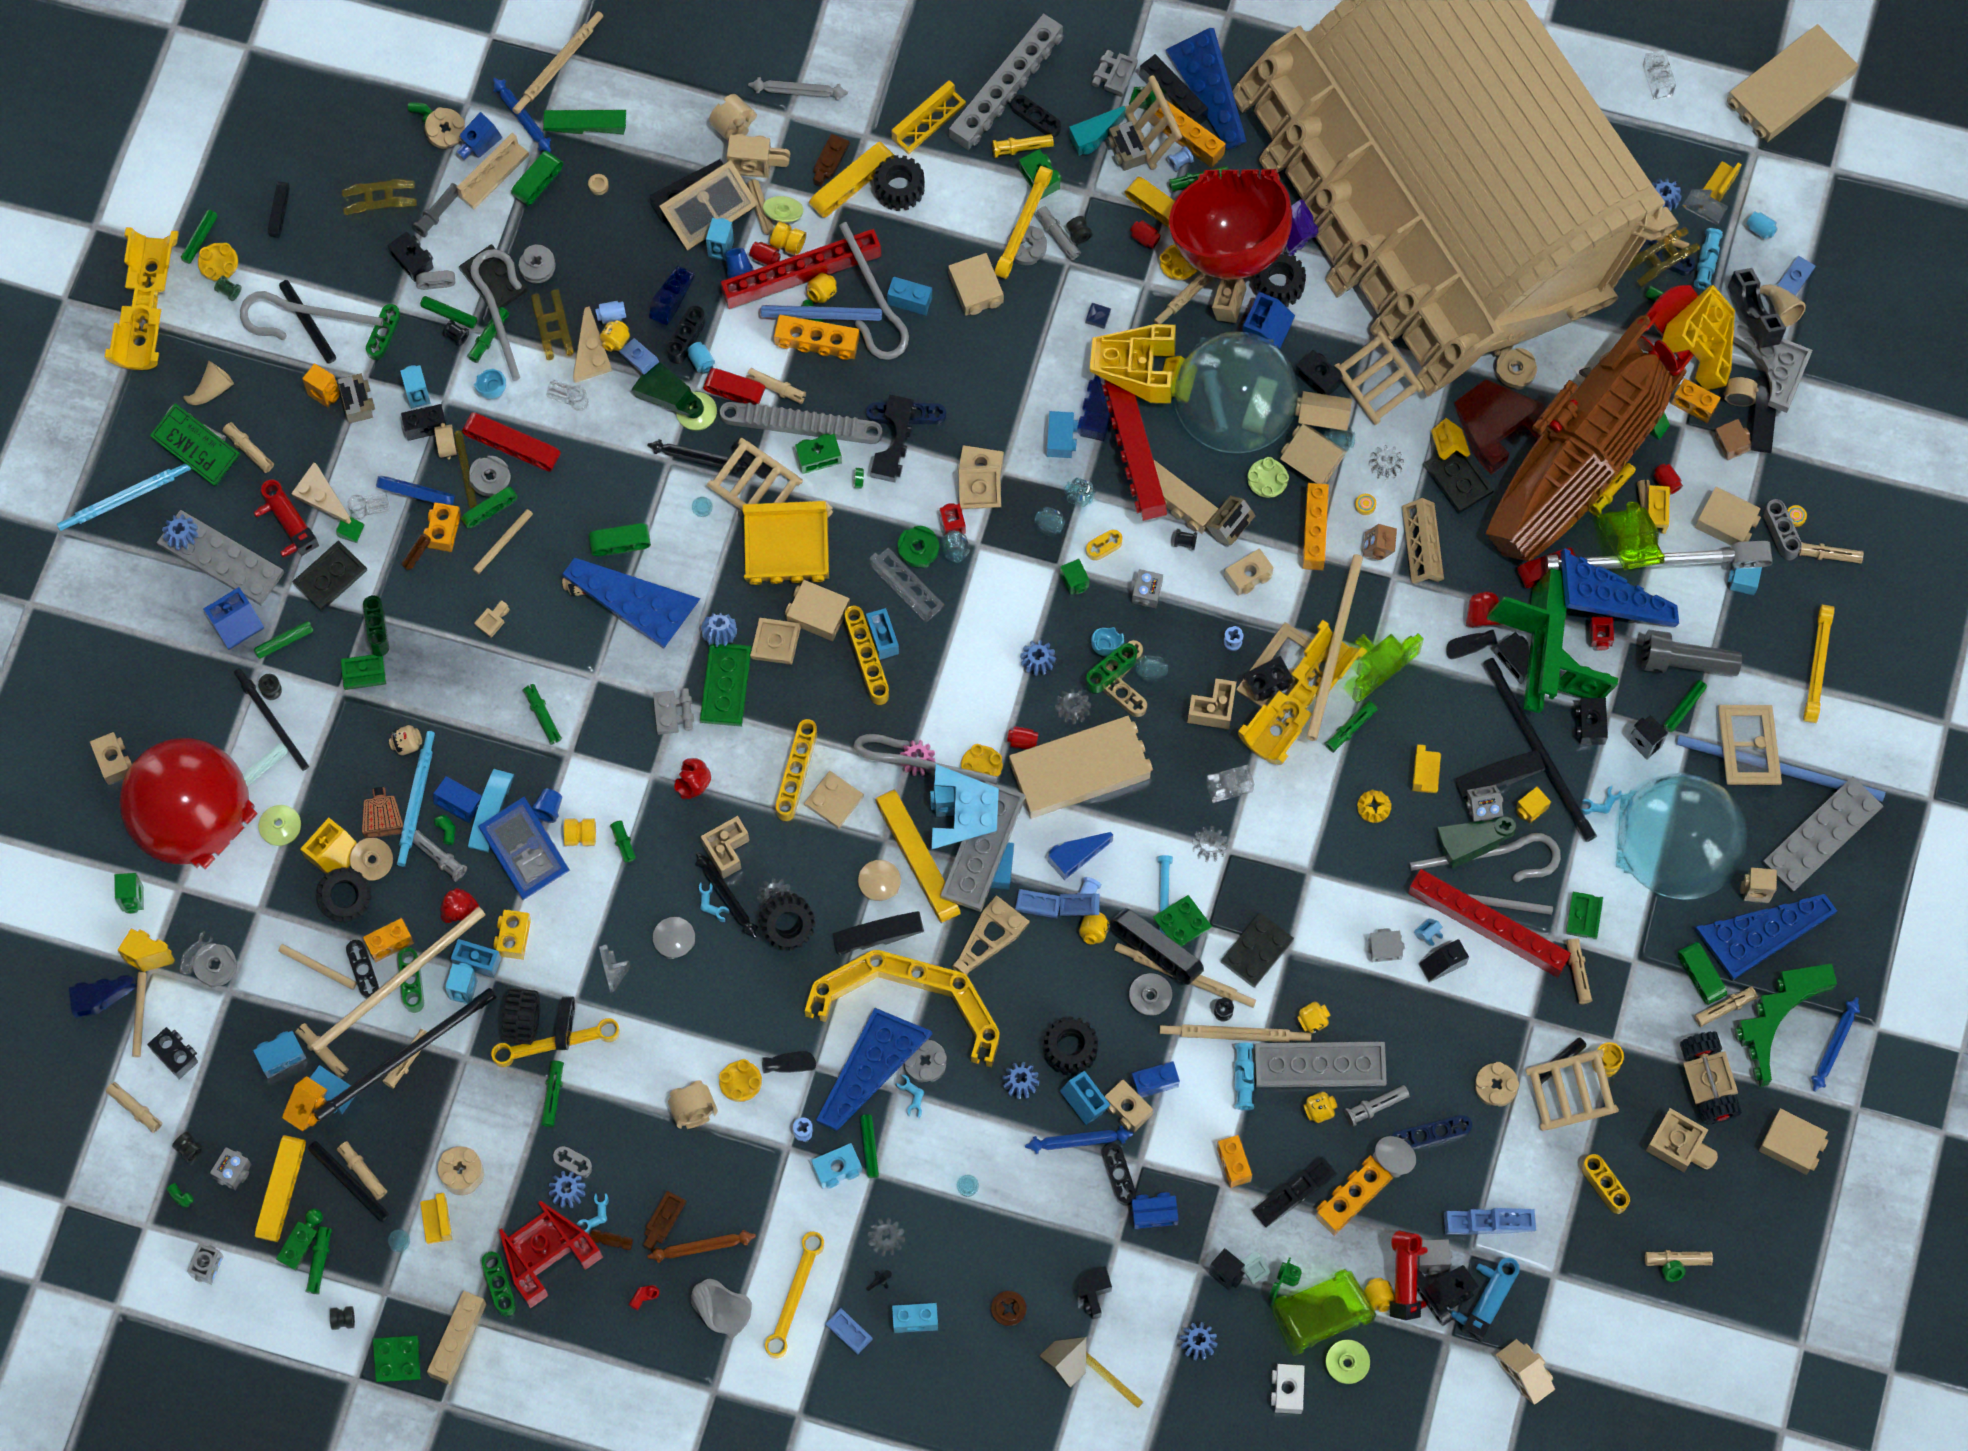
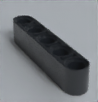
M1124 908L1110 920L1109 927L1113 933L1181 983L1189 985L1203 973L1204 966L1199 959L1132 910Z

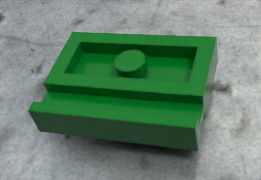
M366 655L341 659L345 690L386 684L384 656Z
M1572 892L1566 934L1597 939L1603 897Z

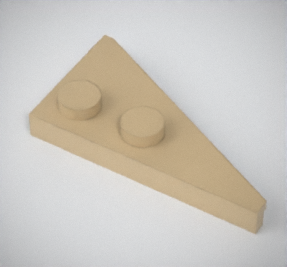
M590 306L584 309L573 375L574 383L612 371L606 351L602 347L603 343L600 340V334Z
M313 463L291 493L292 496L350 524L349 514L322 474L320 468L316 463Z

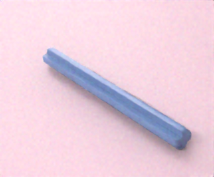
M761 306L762 317L778 318L780 314L807 319L874 321L882 319V309Z

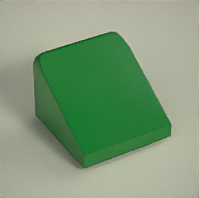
M1134 87L1129 105L1144 87ZM1153 90L1138 108L1148 110L1156 100Z
M1665 413L1649 433L1656 439H1661L1670 426Z
M350 517V524L340 520L336 530L337 536L357 543L365 524Z

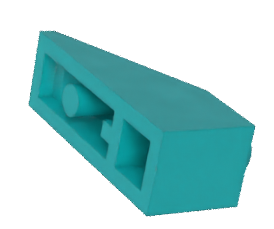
M1125 106L1069 127V138L1078 156L1092 153L1109 136V128L1119 125L1125 119Z

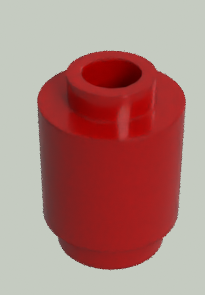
M1143 220L1140 222L1136 221L1130 229L1132 232L1131 237L1145 247L1149 246L1153 249L1161 238L1158 230Z
M754 242L749 252V256L754 261L765 266L779 262L781 258L779 249L763 242Z
M1664 463L1655 469L1654 478L1660 486L1670 487V495L1683 487L1681 478L1671 464L1666 465Z
M1014 726L1013 730L1008 732L1007 742L1011 743L1010 747L1027 750L1036 747L1038 732H1033L1034 729Z

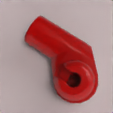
M654 1285L638 1288L629 1306L638 1311L643 1301L656 1299L659 1296V1289Z

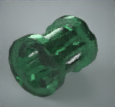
M224 275L218 279L214 287L216 292H221L228 296L230 301H234L242 289L241 285H235Z

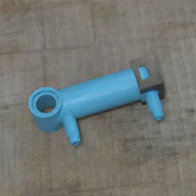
M1513 1258L1502 1259L1495 1271L1479 1263L1476 1270L1491 1279L1469 1318L1454 1310L1451 1312L1452 1318L1464 1325L1462 1332L1479 1342L1485 1336L1519 1274V1264ZM1502 1267H1510L1513 1270V1274H1504Z

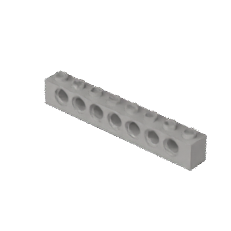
M1043 13L949 128V138L968 151L973 145L976 146L983 132H987L991 128L996 116H1001L1005 105L1008 102L1011 103L1020 87L1023 88L1028 82V77L1032 73L1035 74L1041 61L1050 56L1054 45H1058L1064 37L1063 26ZM1044 38V39H1047V40H1046V41H1040L1039 39ZM1017 67H1022V68H1024V69H1022V70H1017V69H1015V68H1017ZM1006 81L1012 82L1011 84H1004ZM993 96H999L1000 98L994 99V98H992V97H993ZM986 110V111H988V112H987V113H981L980 111ZM969 125H976V127H974V128H970V127H968V126H969Z

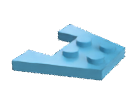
M935 764L934 786L956 787L954 829L932 828L931 850L996 832L999 788Z

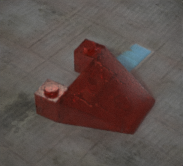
M1487 379L1454 402L1477 460L1491 475L1507 464L1509 457L1508 451L1499 441L1522 424L1537 439L1541 436L1532 428L1547 407L1541 402Z

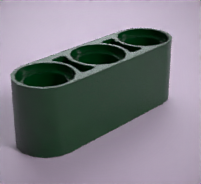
M371 595L363 601L367 638L371 653L375 656H384L389 651L385 613L381 599L378 596Z

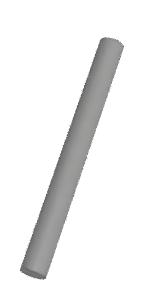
M1468 894L1470 897L1488 906L1552 915L1553 906Z

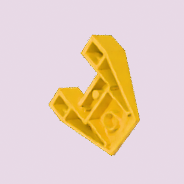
M1710 285L1667 324L1662 339L1673 353L1690 350L1700 363L1695 379L1706 390L1725 387L1732 366L1735 309L1714 285Z
M1153 324L1093 337L1090 372L1150 403H1171L1172 371H1153L1154 356H1175L1176 325Z

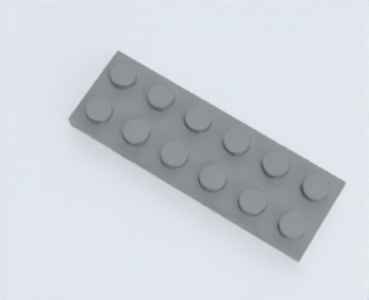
M180 510L176 515L177 519L183 514L186 519L192 518L193 523L198 527L196 530L198 538H193L195 541L194 545L188 543V549L181 546L178 551L175 546L169 547L168 541H164L162 535L157 541L158 546L231 589L235 590L240 587L248 599L261 606L283 576L284 570Z
M1852 776L1762 863L1768 869L1777 870V878L1793 893L1879 812L1883 805Z
M985 781L986 784L999 788L997 831L961 842L941 893L942 899L980 912L1026 798L1025 794Z
M1385 1042L1255 1043L1256 1087L1386 1086Z

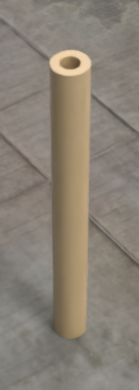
M526 509L473 568L476 574L479 575L528 521L533 515L530 510Z
M284 944L279 947L278 952L352 990L356 987V981Z
M138 972L132 1057H141L146 987L145 972Z

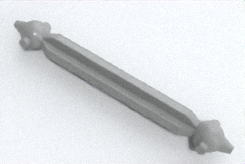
M757 77V80L748 84L749 87L756 91V94H760V91L764 89L771 93L819 97L833 95L835 100H839L843 95L848 94V91L844 90L841 84H837L836 87L832 88L829 85L771 80L763 82L761 77Z

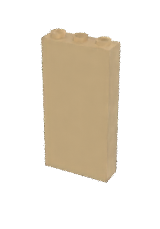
M1817 24L1731 90L1727 102L1730 108L1734 111L1736 110L1741 115L1743 121L1746 124H1750L1755 129L1756 134L1768 143L1854 76L1859 65Z
M1129 715L1009 755V763L1019 790L1022 794L1026 795L1024 803L1030 819L1150 779V771H1153L1150 760L1145 759L1143 754L1145 752L1142 740L1138 741L1136 723L1134 721L1131 722Z

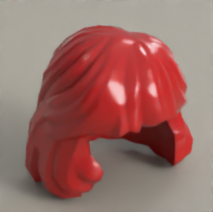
M1481 592L1470 598L1466 626L1474 628L1487 625H1503L1487 619V614L1499 602L1498 597L1494 593Z
M688 758L682 762V771L679 773L681 779L677 778L674 784L675 792L679 793L682 799H692L701 795L711 782L709 768L698 758Z
M455 888L449 891L443 898L440 908L441 919L445 923L457 922V920L462 921L477 909L479 905L470 893Z

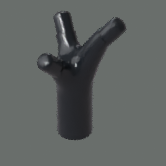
M885 1270L882 1274L875 1271L876 1279L866 1289L870 1291L881 1284L886 1289L889 1288L887 1280L892 1276L891 1271Z

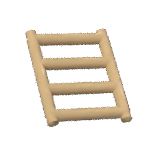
M1152 75L1148 78V84L1133 102L1125 106L1127 120L1128 122L1132 121L1147 153L1146 161L1150 169L1154 170L1157 168L1156 163L1176 140L1182 139V135L1155 76ZM1153 90L1156 100L1137 122L1134 112ZM1161 107L1164 117L1145 138L1141 129ZM1168 124L1172 133L1152 155L1149 148L1150 144Z
M1379 331L1375 339L1341 365L1340 363L1334 365L1341 371L1343 375L1342 381L1375 425L1380 423V418L1414 392H1420L1424 389L1383 331ZM1382 344L1388 353L1352 380L1346 370ZM1394 360L1400 369L1363 396L1357 386ZM1405 375L1411 385L1375 412L1369 402Z
M740 438L737 449L715 479L707 483V486L743 511V504L746 503L737 496L762 462L773 469L747 504H758L779 474L790 481L774 503H784L796 485L802 484L803 480L753 444ZM745 450H747L756 458L731 492H729L720 485Z
M1602 1049L1526 1069L1527 1075L1531 1077L1542 1119L1540 1124L1541 1131L1619 1112L1617 1105L1613 1103L1602 1057H1604ZM1592 1060L1594 1061L1605 1107L1594 1110L1581 1063ZM1568 1066L1573 1067L1584 1112L1575 1115L1571 1114L1560 1068ZM1548 1071L1552 1072L1563 1118L1555 1120L1550 1119L1539 1074Z

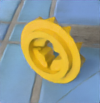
M1372 789L1371 791L1364 792L1359 798L1357 809L1364 820L1378 823L1389 816L1392 803L1389 797L1382 793V791H1374ZM1373 799L1376 801V804L1381 805L1378 806L1376 813L1373 807L1368 806L1372 804Z

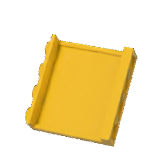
M826 501L743 504L745 528L744 578L746 582H749L751 585L762 584V581H770L771 584H781L784 580H791L792 583H802L803 580L812 579V582H823L824 579H829L828 506Z

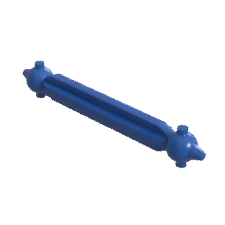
M493 78V91L495 93L497 91L500 92L501 98L513 112L512 109L519 100L510 89L506 88L505 83L507 81L505 79L498 80ZM525 108L519 114L513 112L533 140L539 142L538 150L551 152V139L549 137L547 139L544 138V133Z
M1857 997L1845 1003L1847 1011L1843 1013L1819 1064L1817 1075L1811 1077L1814 1092L1821 1087H1826L1824 1078L1829 1075L1854 1021V1014L1860 1013L1859 998Z
M1119 1126L1117 1132L1105 1130L1046 1137L1042 1141L1037 1139V1136H1034L1033 1140L1025 1145V1148L1031 1149L1035 1154H1039L1042 1148L1054 1150L1112 1143L1117 1139L1121 1141V1144H1125L1128 1137L1133 1136V1132L1127 1131L1123 1126Z

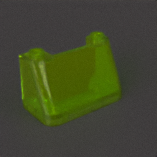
M1346 1269L1335 1273L1334 1278L1288 1298L1287 1295H1284L1275 1300L1276 1304L1272 1306V1311L1293 1356L1303 1353V1349L1309 1347V1345L1310 1347L1315 1346V1343L1351 1327H1358L1360 1322L1364 1326L1374 1322L1377 1314L1352 1271L1347 1272Z

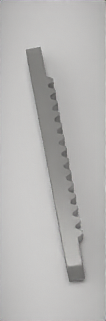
M736 402L724 403L720 408V418L728 425L814 437L835 433L836 440L865 444H876L882 439V427L880 424L874 421L859 420L856 417L849 418L848 416L841 417L840 415L810 413L806 410L802 412L798 409L794 411L791 408L787 410L783 407L776 408L775 406L768 407L767 405L760 406L759 404L752 405L751 403L743 404ZM733 409L736 411L734 417L728 418L724 414L725 411ZM869 429H876L878 434L875 437H869L866 432Z

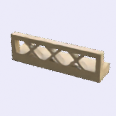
M511 133L457 186L459 198L473 210L529 156V152L518 144L517 136L514 133Z
M1421 498L1403 505L1412 583L1416 584L1427 579L1436 582L1444 580L1435 504ZM1416 507L1417 513L1414 519H1412L1410 509ZM1417 525L1419 527V533L1417 537L1414 538L1413 530ZM1418 545H1421L1422 552L1419 557H1416L1415 550ZM1423 564L1425 574L1418 576L1417 570Z

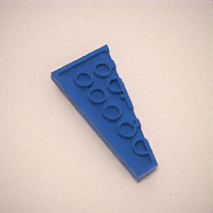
M1208 28L1167 48V53L1190 90L1208 107V119L1221 140L1226 143L1225 147L1233 149L1246 143V137L1215 29Z
M1566 548L1560 552L1566 608L1676 627L1679 624L1678 606L1658 595L1653 596L1645 592L1644 588L1639 585L1633 586L1627 583V579L1601 566L1595 567L1587 563V559L1583 557L1578 558L1570 554L1571 551Z
M577 558L572 560L562 574L565 579L663 649L701 599Z
M1822 894L1802 899L1799 902L1736 916L1732 919L1716 921L1705 926H1697L1695 930L1733 981L1836 914L1837 910L1827 896Z
M874 1008L816 1121L823 1126L838 1131L932 1036V1031Z

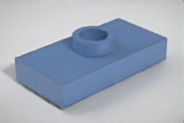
M1798 255L1777 286L1788 290L1796 296L1816 266Z
M635 338L619 351L621 356L642 374L647 373L659 363L658 358Z
M1019 889L1015 910L1017 912L1057 919L1060 896Z
M1060 894V916L1099 915L1100 894Z
M841 1308L826 1323V1326L857 1355L873 1340Z

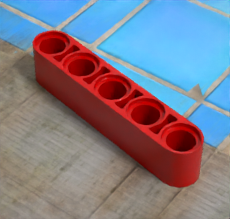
M474 412L470 414L462 429V433L467 437L545 471H552L561 454L552 445Z

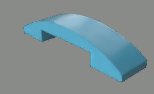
M493 769L475 816L468 848L489 853L490 845L478 826L501 812L514 774Z

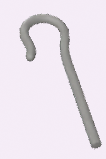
M844 222L839 226L878 305L887 318L900 331V344L893 351H881L874 345L870 330L863 321L856 320L855 326L862 332L866 347L872 355L885 360L897 358L904 353L908 346L909 333L907 327L888 306L847 222Z
M496 249L486 250L478 254L473 260L470 268L471 277L486 298L512 380L515 381L520 379L517 365L496 301L490 289L479 275V266L488 258H499L506 264L508 279L511 285L516 290L521 289L522 285L517 280L514 262L508 254Z
M256 291L248 295L240 308V319L243 326L249 332L256 335L276 336L281 340L287 337L286 333L273 327H257L250 322L248 309L254 301L265 299L295 312L378 326L383 325V318L297 304L267 291Z
M866 734L858 737L854 742L856 752L870 760L902 763L935 771V764L981 782L987 781L996 785L998 782L997 776L905 755L872 752L862 746L865 743L876 742L903 749L904 745L910 746V742L907 740H897L879 734Z
M1531 833L1512 843L1499 846V848L1475 859L1509 853L1534 841L1545 843L1552 851L1550 864L1542 869L1519 871L1513 875V881L1519 882L1524 878L1544 877L1552 874L1558 868L1561 855L1557 843L1550 836L1542 833ZM1443 856L1410 862L1409 864L1410 870L1413 871L1447 865L1449 863L1446 857Z

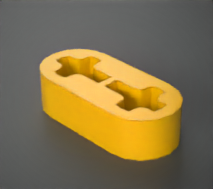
M1109 530L1091 540L1086 547L1087 556L1091 560H1100L1118 550L1122 545V534L1117 530ZM1112 536V538L1114 539L1117 538V543L1114 544L1113 541L1108 543L1110 541V537ZM1092 547H1095L1096 549L1101 547L1099 549V553H1096L1095 551L1091 552Z

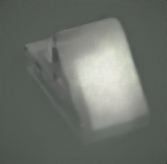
M1692 189L1682 207L1718 225L1728 206L1711 198L1713 190Z
M607 945L599 946L610 993L615 992L628 972L630 963L629 961L616 963L613 950L609 951Z

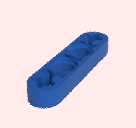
M378 476L376 483L378 488L432 503L453 505L455 499L453 494L387 476Z

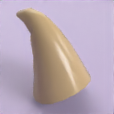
M1769 284L1760 287V294H1765L1769 297L1774 306L1775 313L1779 314L1785 327L1793 325L1801 318L1806 308L1802 300L1779 286Z
M208 361L205 373L195 393L190 396H183V399L188 404L195 406L207 403L234 385V382L225 371L211 361Z

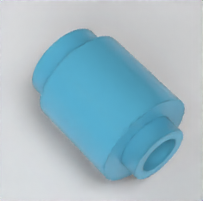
M1756 211L1753 212L1746 223L1751 231L1764 239L1772 238L1778 229L1776 221Z
M696 342L687 349L688 357L697 372L708 373L710 368L714 367L715 360L707 347L701 342Z

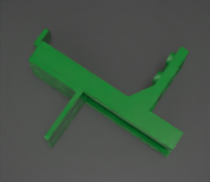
M1553 568L1533 587L1531 605L1509 597H1503L1487 614L1488 620L1532 634L1523 709L1538 714L1544 708L1545 694H1548L1549 699L1552 700L1557 696L1558 690L1580 698H1605L1618 685L1617 677L1593 670L1587 666H1580L1562 649L1566 618L1562 571ZM1560 669L1567 671L1561 678L1559 677Z

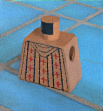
M384 787L374 788L373 799L364 800L362 832L365 839L402 834L403 822L395 797H386Z

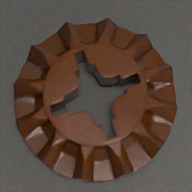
M1004 1291L998 1294L991 1306L993 1317L1004 1326H1015L1021 1322L1027 1310L1023 1297L1013 1291ZM1015 1302L1013 1311L1016 1315L1008 1312L1003 1316L1005 1311L1003 1304L1010 1306Z

